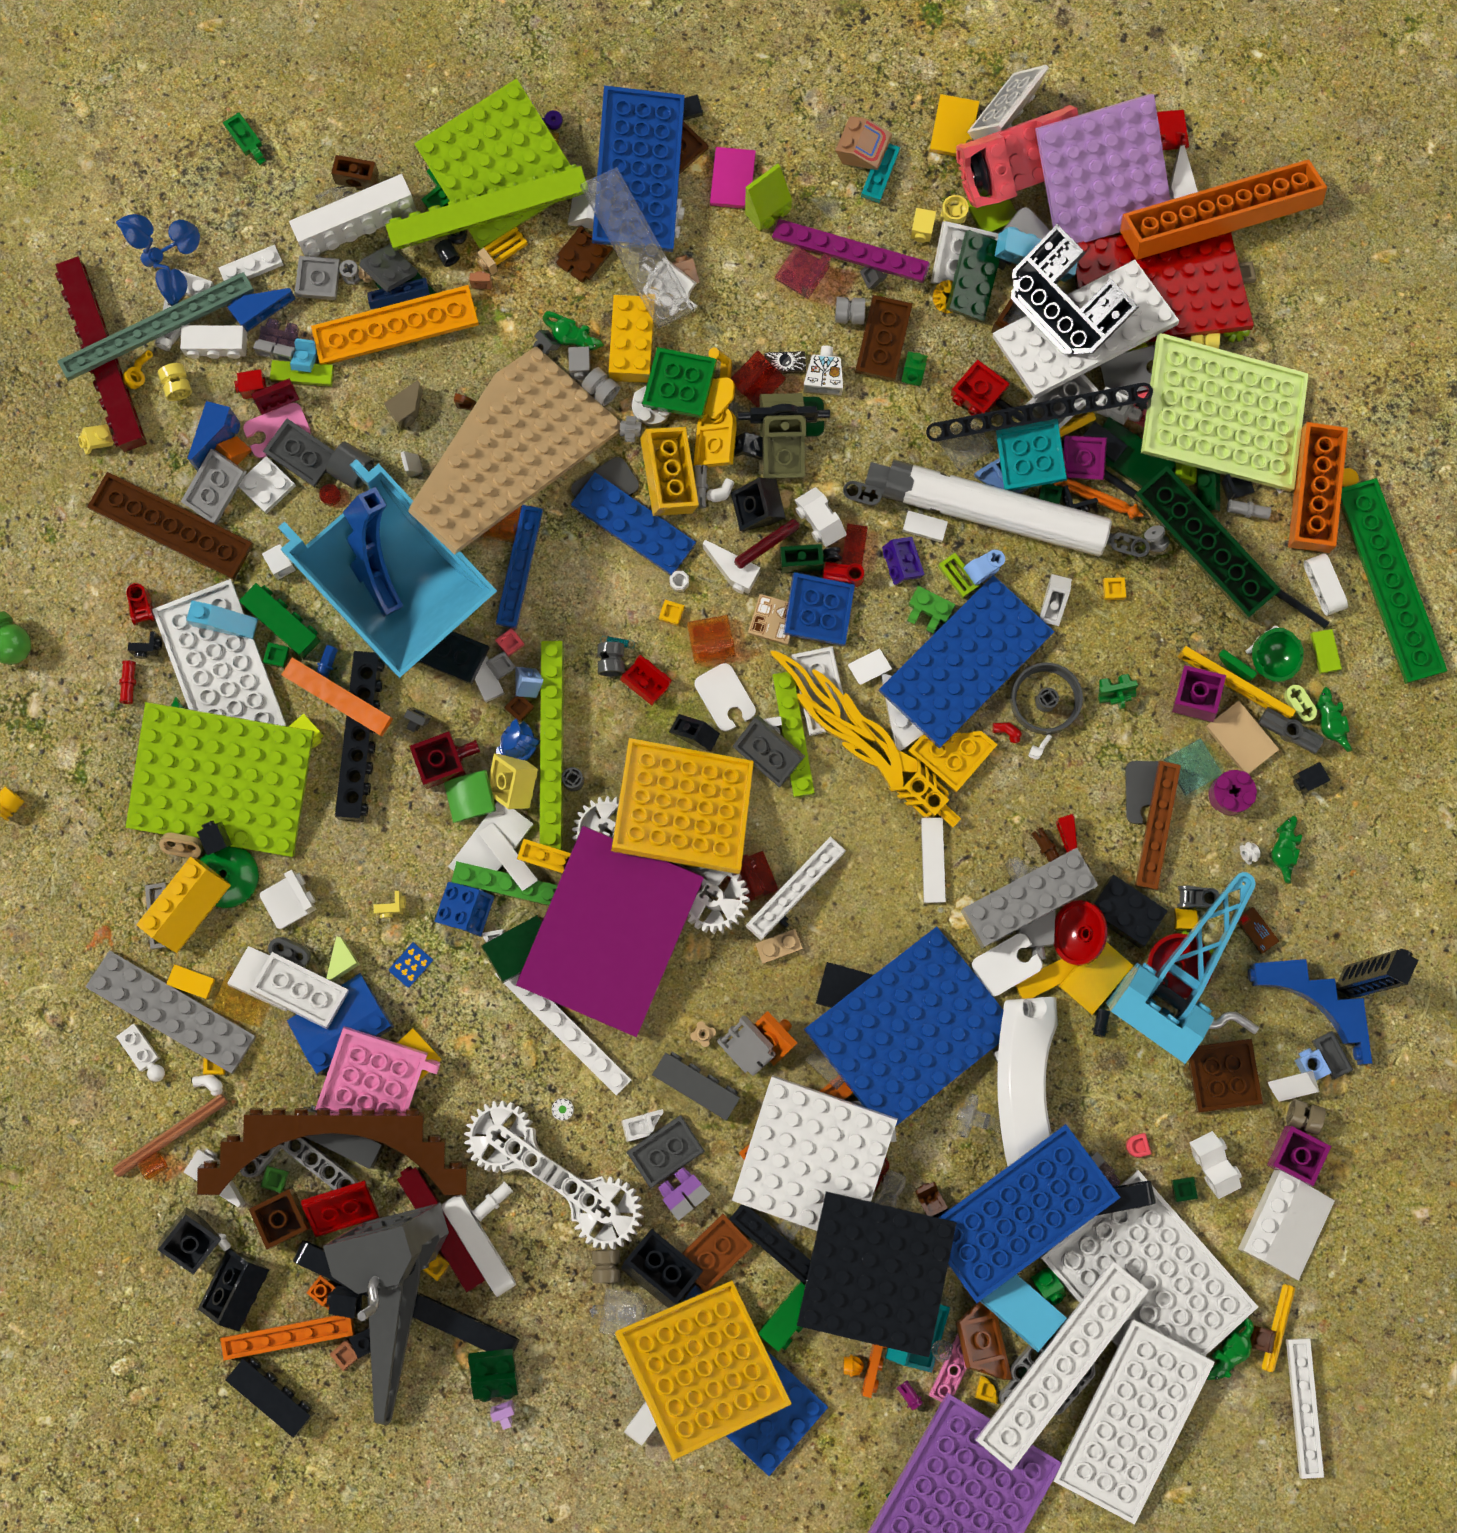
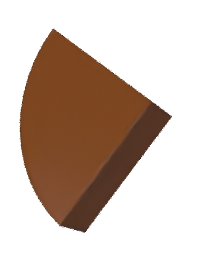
M455 393L454 402L457 408L472 410L477 403L467 396Z

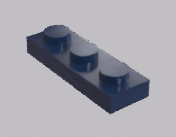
M426 278L403 283L389 292H386L384 289L367 292L370 309H377L430 295Z

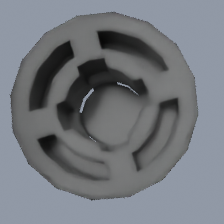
M1052 688L1042 689L1035 699L1036 707L1042 712L1052 711L1059 701L1057 691Z
M570 767L563 772L562 781L567 790L578 791L583 787L584 777L579 769Z

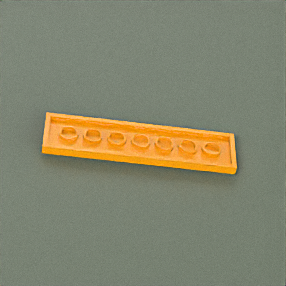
M465 285L312 325L311 329L314 341L316 342L319 362L322 365L478 326L479 322L470 287Z

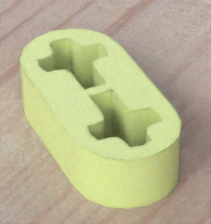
M1290 686L1284 693L1285 701L1291 708L1296 710L1294 715L1300 722L1308 723L1312 721L1317 715L1315 705L1301 686ZM1292 691L1299 693L1297 698H1291ZM1304 709L1310 710L1311 713H1309V717L1307 715H1302Z

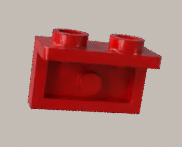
M642 655L637 657L635 663L620 678L625 685L651 706L667 692L672 682L666 673L661 672Z

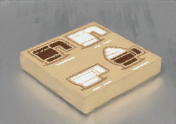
M760 594L748 634L788 646L791 636L783 634L788 602Z

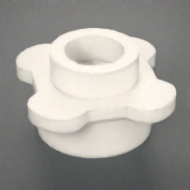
M1247 842L1245 846H1240L1241 857L1248 865H1251L1252 861H1258L1260 850L1256 844Z

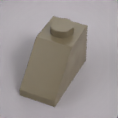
M418 380L384 403L387 411L401 429L411 426L415 419L418 418L423 392Z

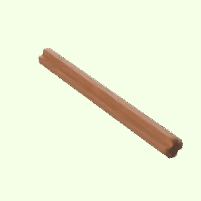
M223 1094L218 1095L112 1168L117 1177L123 1176L228 1104L226 1097Z

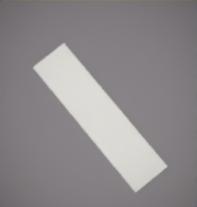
M494 823L478 832L522 891L538 881L523 861L517 860L518 854Z

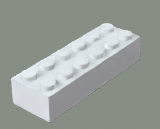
M400 174L290 220L289 223L304 256L317 257L326 250H334L345 242H353L364 234L374 233L376 229L390 223L389 220L392 218H408L410 213L417 210L405 179Z

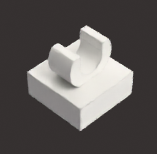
M780 716L763 719L780 734V730L777 727L782 725Z

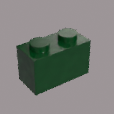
M822 544L780 547L781 574L823 571Z

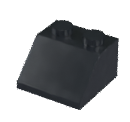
M759 477L731 492L740 531L769 526L786 518L776 479Z
M186 1207L158 1242L157 1250L194 1275L220 1242L221 1237L202 1217Z

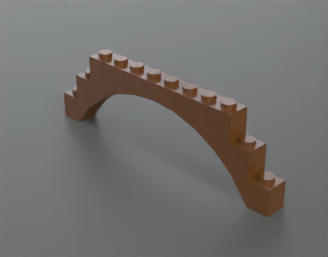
M250 1108V1111L244 1114L243 1138H240V1134H228L227 1138L221 1140L220 1164H217V1161L208 1160L204 1161V1164L197 1168V1195H220L242 1168L260 1154L279 1144L307 1135L338 1133L362 1136L384 1143L403 1153L429 1175L443 1195H466L467 1164H463L462 1161H450L449 1164H445L446 1138H441V1135H428V1138H424V1112H419V1109L416 1108L406 1109V1112H397L395 1108H386L384 1112H375L373 1108H363L361 1112H353L352 1108H341L339 1112H330V1108H318L317 1112H308V1108H295L294 1111H286L285 1108H273L272 1111H263V1108Z

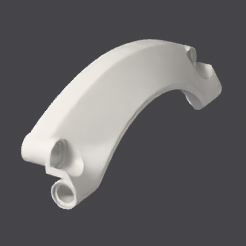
M1056 997L1012 999L1004 1002L998 1051L997 1087L1001 1134L1007 1166L1052 1134L1046 1101V1069L1049 1049L1058 1026Z

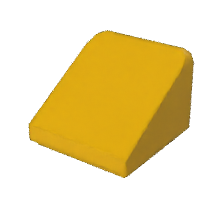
M1175 908L1174 930L1191 931L1198 923L1197 909Z

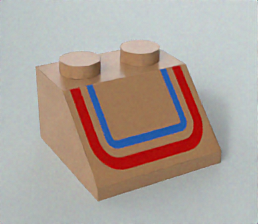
M850 116L835 151L842 164L878 170L892 138V133L869 119Z

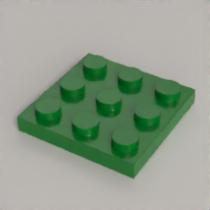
M657 347L642 402L643 407L703 419L717 359Z

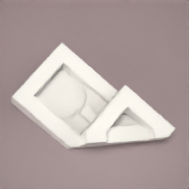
M663 1109L622 1120L626 1141L629 1142L649 1136L653 1132L660 1116H662Z

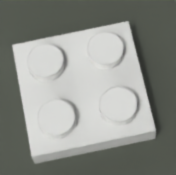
M267 456L244 476L239 485V488L266 514L296 487L295 483Z

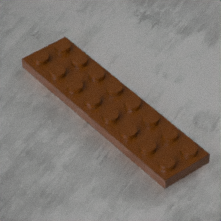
M109 472L105 474L87 506L89 510L232 580H235L254 545L252 542Z

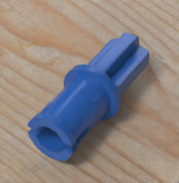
M330 645L325 647L321 661L317 663V672L327 679L330 671L334 669L332 665L338 652L336 647Z

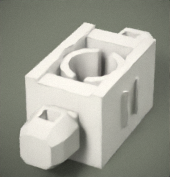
M1117 392L1116 399L1119 402L1127 400L1128 396ZM1097 395L1095 398V403L1098 406H1104L1107 402L1104 395ZM1134 404L1097 411V413L1108 418L1110 417L1123 425L1128 417L1129 420L1139 422L1142 417V411L1134 407Z

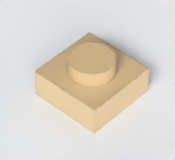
M485 248L477 252L479 256L477 262L482 270H487L491 276L498 271L496 263Z

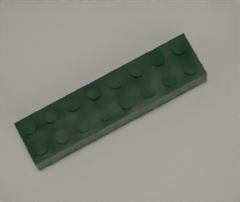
M1168 466L1162 469L1135 494L1134 497L1160 526L1164 527L1171 538L1246 619L1281 590Z

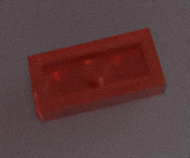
M847 523V535L845 536L841 564L851 565L857 563L862 566L868 526Z

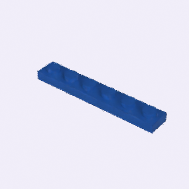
M522 505L496 625L517 629L543 508Z

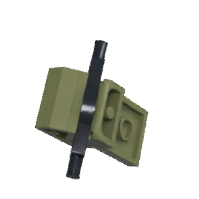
M802 393L760 394V408H750V412H737V421L750 420V424H760V436H763V478L805 477L806 423L816 422L817 418H830V409L817 410V406H804Z

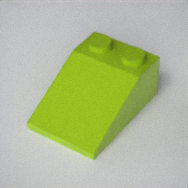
M778 163L746 186L745 214L759 231H762L764 228H770L776 219L780 216H786L791 211L792 198L781 166Z

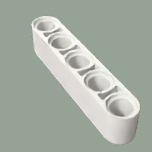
M455 1195L441 1204L442 1210L493 1293L499 1297L514 1287L516 1282L479 1221L471 1212L472 1210L462 1195Z

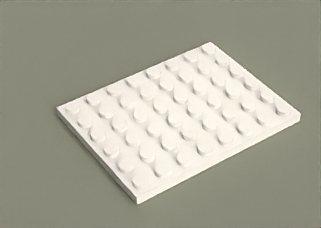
M1137 1170L1121 1185L1148 1180ZM1154 1187L1155 1204L1095 1216L1040 1257L1079 1303L1112 1261L1149 1290L1112 1338V1342L1117 1347L1133 1318L1206 1356L1258 1308L1256 1303Z

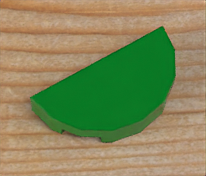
M1223 649L1219 653L1221 662L1240 678L1251 681L1257 675L1255 670L1228 651Z

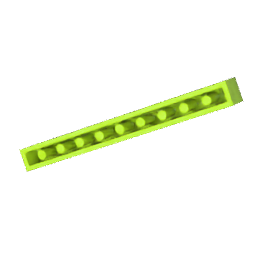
M576 164L565 167V171L558 173L557 170L545 173V177H529L525 183H509L506 185L507 188L501 190L499 188H492L487 190V194L481 196L478 193L472 194L467 197L468 200L461 202L459 199L448 202V206L441 208L440 205L428 208V212H412L408 218H392L389 220L390 223L385 224L394 251L587 194L589 190L582 166L577 167Z
M541 641V677L543 678V683L541 686L539 843L563 851L564 645L563 641Z

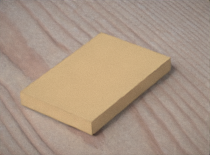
M1237 701L1219 715L1214 722H1210L1205 726L1238 768L1248 774L1279 750L1240 701Z

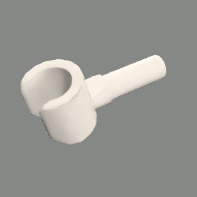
M1048 734L1039 747L1033 745L1028 756L1038 760L1052 736Z

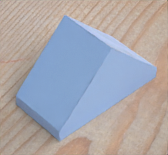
M516 667V696L537 698L543 683V678L536 668Z

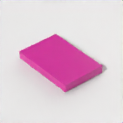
M716 147L710 206L745 209L746 186L753 182L756 150Z

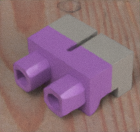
M684 1167L674 1174L680 1181V1186L674 1189L667 1180L658 1187L664 1197L663 1201L678 1221L694 1209L682 1192L685 1193L695 1207L711 1195L694 1174L691 1175Z

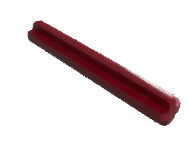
M791 519L737 556L734 561L735 565L739 569L748 565L797 531L800 526L799 522L796 519Z

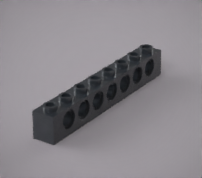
M354 651L349 692L361 699V694L364 691H370L369 698L364 701L380 710L378 692L382 691L383 684L382 680H380V673L384 672L385 663L375 652ZM366 671H373L369 679L363 678V674ZM347 715L335 817L338 820L364 822V816L368 815L369 809L368 804H366V797L371 792V783H368L369 775L373 773V762L370 761L371 754L375 753L376 744L373 741L375 732ZM359 732H365V738L361 741H357V734ZM362 752V760L354 761V755ZM355 773L361 774L358 782L351 781V777ZM352 794H358L359 796L355 803H349V797Z
M1400 948L1399 950L1345 965L1336 984V990L1352 998H1358L1408 985L1419 960L1412 957L1413 953Z

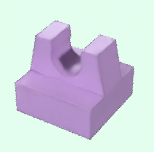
M512 1400L491 1407L490 1415L493 1422L499 1420L503 1430L512 1427L511 1416L515 1413V1406Z

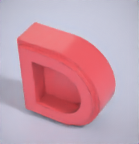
M1146 1133L1131 1136L1127 1140L1126 1150L1131 1156L1143 1157L1152 1154Z

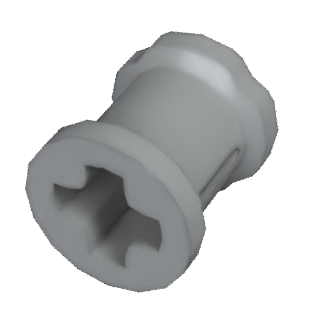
M352 260L343 261L340 264L339 271L343 276L344 282L351 285L357 284L360 278L356 263Z

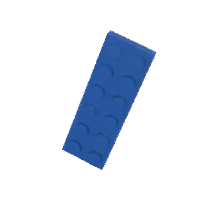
M596 472L571 504L572 508L670 576L677 571L696 545L693 539L661 517L653 516L651 510Z

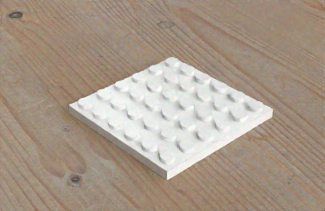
M772 1075L732 1201L817 1231L826 1191L871 1202L898 1119Z

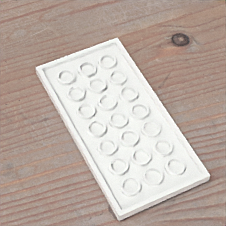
M1136 260L1068 294L1082 308L1111 278L1139 306L1093 354L1064 355L1028 316L993 333V339L1034 399L1178 325L1179 319Z
M231 579L152 609L188 709L287 726L254 638L249 639L192 627L186 621L191 600L212 604L245 615Z
M1132 1318L1061 1461L1062 1464L1053 1481L1135 1525L1215 1363L1214 1360Z

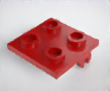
M1184 109L1157 112L1163 150L1179 149L1183 145H1185V148H1189Z

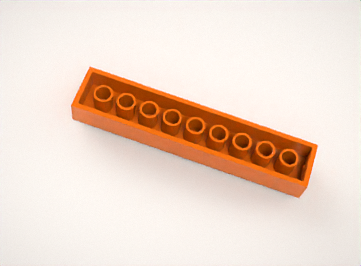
M1308 159L1124 213L1120 232L1136 260L1323 205L1327 186Z

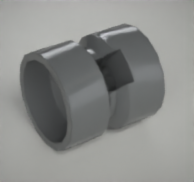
M620 642L599 643L597 645V656L601 660L598 661V675L608 677L623 675L625 673V662L621 658L625 657L624 644Z

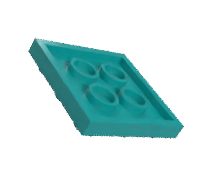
M1058 419L996 430L1005 490L1013 491L1067 481Z

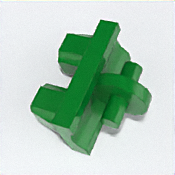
M1129 674L1119 676L1118 684L1112 685L1109 678L1100 679L1099 704L1110 702L1111 705L1118 704L1119 709H1124L1125 702L1132 701L1131 697H1136L1137 680L1132 681Z

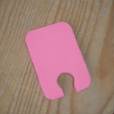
M290 403L245 422L243 429L247 438L252 437L256 432H263L266 435L263 443L250 446L257 458L268 456L263 450L286 419H289L311 434L310 427L299 404Z

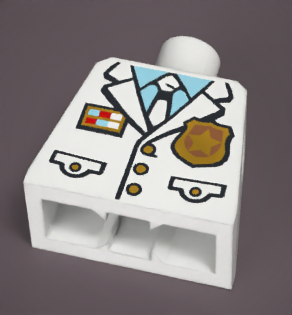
M822 346L820 355L814 354L811 357L803 392L842 396L841 358L833 356V347Z

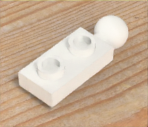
M132 1024L116 1036L139 1071L143 1072L148 1069L147 1076L149 1080L159 1082L164 1078V1068L160 1065H155V1062L160 1057L136 1024Z

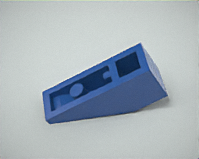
M290 288L244 295L233 300L228 309L238 324L243 326L246 332H248L296 298Z

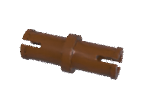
M1043 827L1037 829L1041 838L1036 831L1031 834L1041 849V855H1044L1048 862L1060 857L1055 849V843L1050 841Z

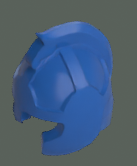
M515 718L503 732L500 746L496 749V754L526 761L532 756L540 740L534 738V734L526 722L522 721L519 724L518 719Z

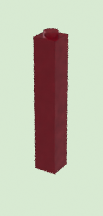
M409 1166L400 1172L401 1177L397 1180L415 1209L440 1203L419 1167L412 1168V1166ZM443 1211L449 1234L440 1250L467 1293L486 1280Z

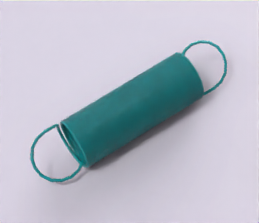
M606 636L607 642H620L624 644V647L629 648V640Z

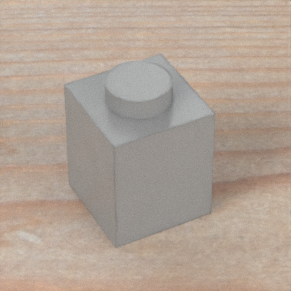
M568 347L570 377L576 380H584L591 372L589 347Z

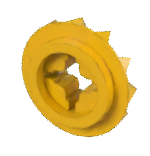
M951 280L940 282L933 291V303L943 313H953L946 310L948 302H946L947 297L943 294L950 293L953 283Z

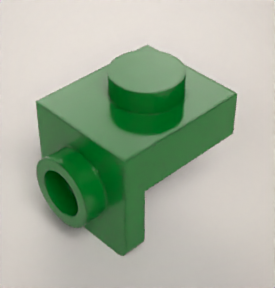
M908 351L901 382L921 386L928 356Z
M1049 1267L1031 1277L1042 1297L1051 1305L1059 1304L1066 1297L1063 1285Z

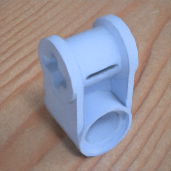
M994 549L972 560L963 569L975 585H979L999 571L1005 562V556L1001 551Z

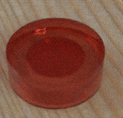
M327 484L320 489L319 497L325 505L334 506L340 501L341 493L335 485Z

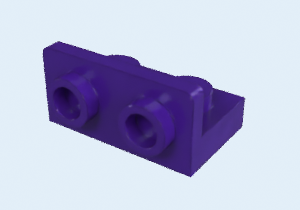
M913 537L892 539L882 547L883 556L886 559L889 575L894 585H898L904 580L917 579L925 575Z

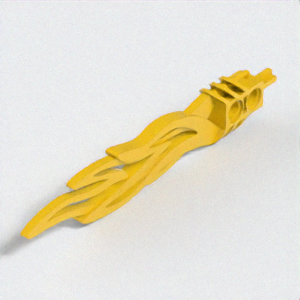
M770 652L771 656L788 672L801 692V694H797V699L809 716L829 734L844 741L842 746L852 755L869 765L877 767L887 782L888 789L891 792H897L899 795L896 796L899 799H905L907 801L904 802L905 805L912 806L925 818L930 816L934 818L938 814L952 828L961 820L946 805L949 801V792L936 780V775L932 772L931 776L928 768L925 765L924 768L921 767L920 760L917 758L914 759L898 750L888 733L877 723L865 718L847 693L843 696L827 677L813 669L812 674L829 698H827L817 688L807 671L800 664L780 652ZM787 663L794 666L805 677L814 694L833 714L812 700L800 678ZM827 685H829L839 699L852 724L840 718V708ZM823 720H825L828 724H830V725H831L832 727H834L835 729L831 728V727H830L829 725H827ZM869 727H870L871 729H873V730L884 740V742L881 741V740L869 729ZM862 738L870 742L875 741L885 752L886 756L889 759L890 765L881 756V754H879ZM855 750H860V751H861L862 753H864L866 756H864V755L858 753V752L855 751ZM903 772L916 773L903 787ZM916 782L923 785L924 789L920 793L913 790L912 785ZM936 797L939 800V805L937 807L930 806L928 798Z

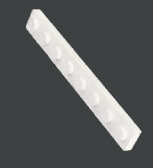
M520 974L506 981L504 984L616 1096L632 1081L553 1001L516 986Z

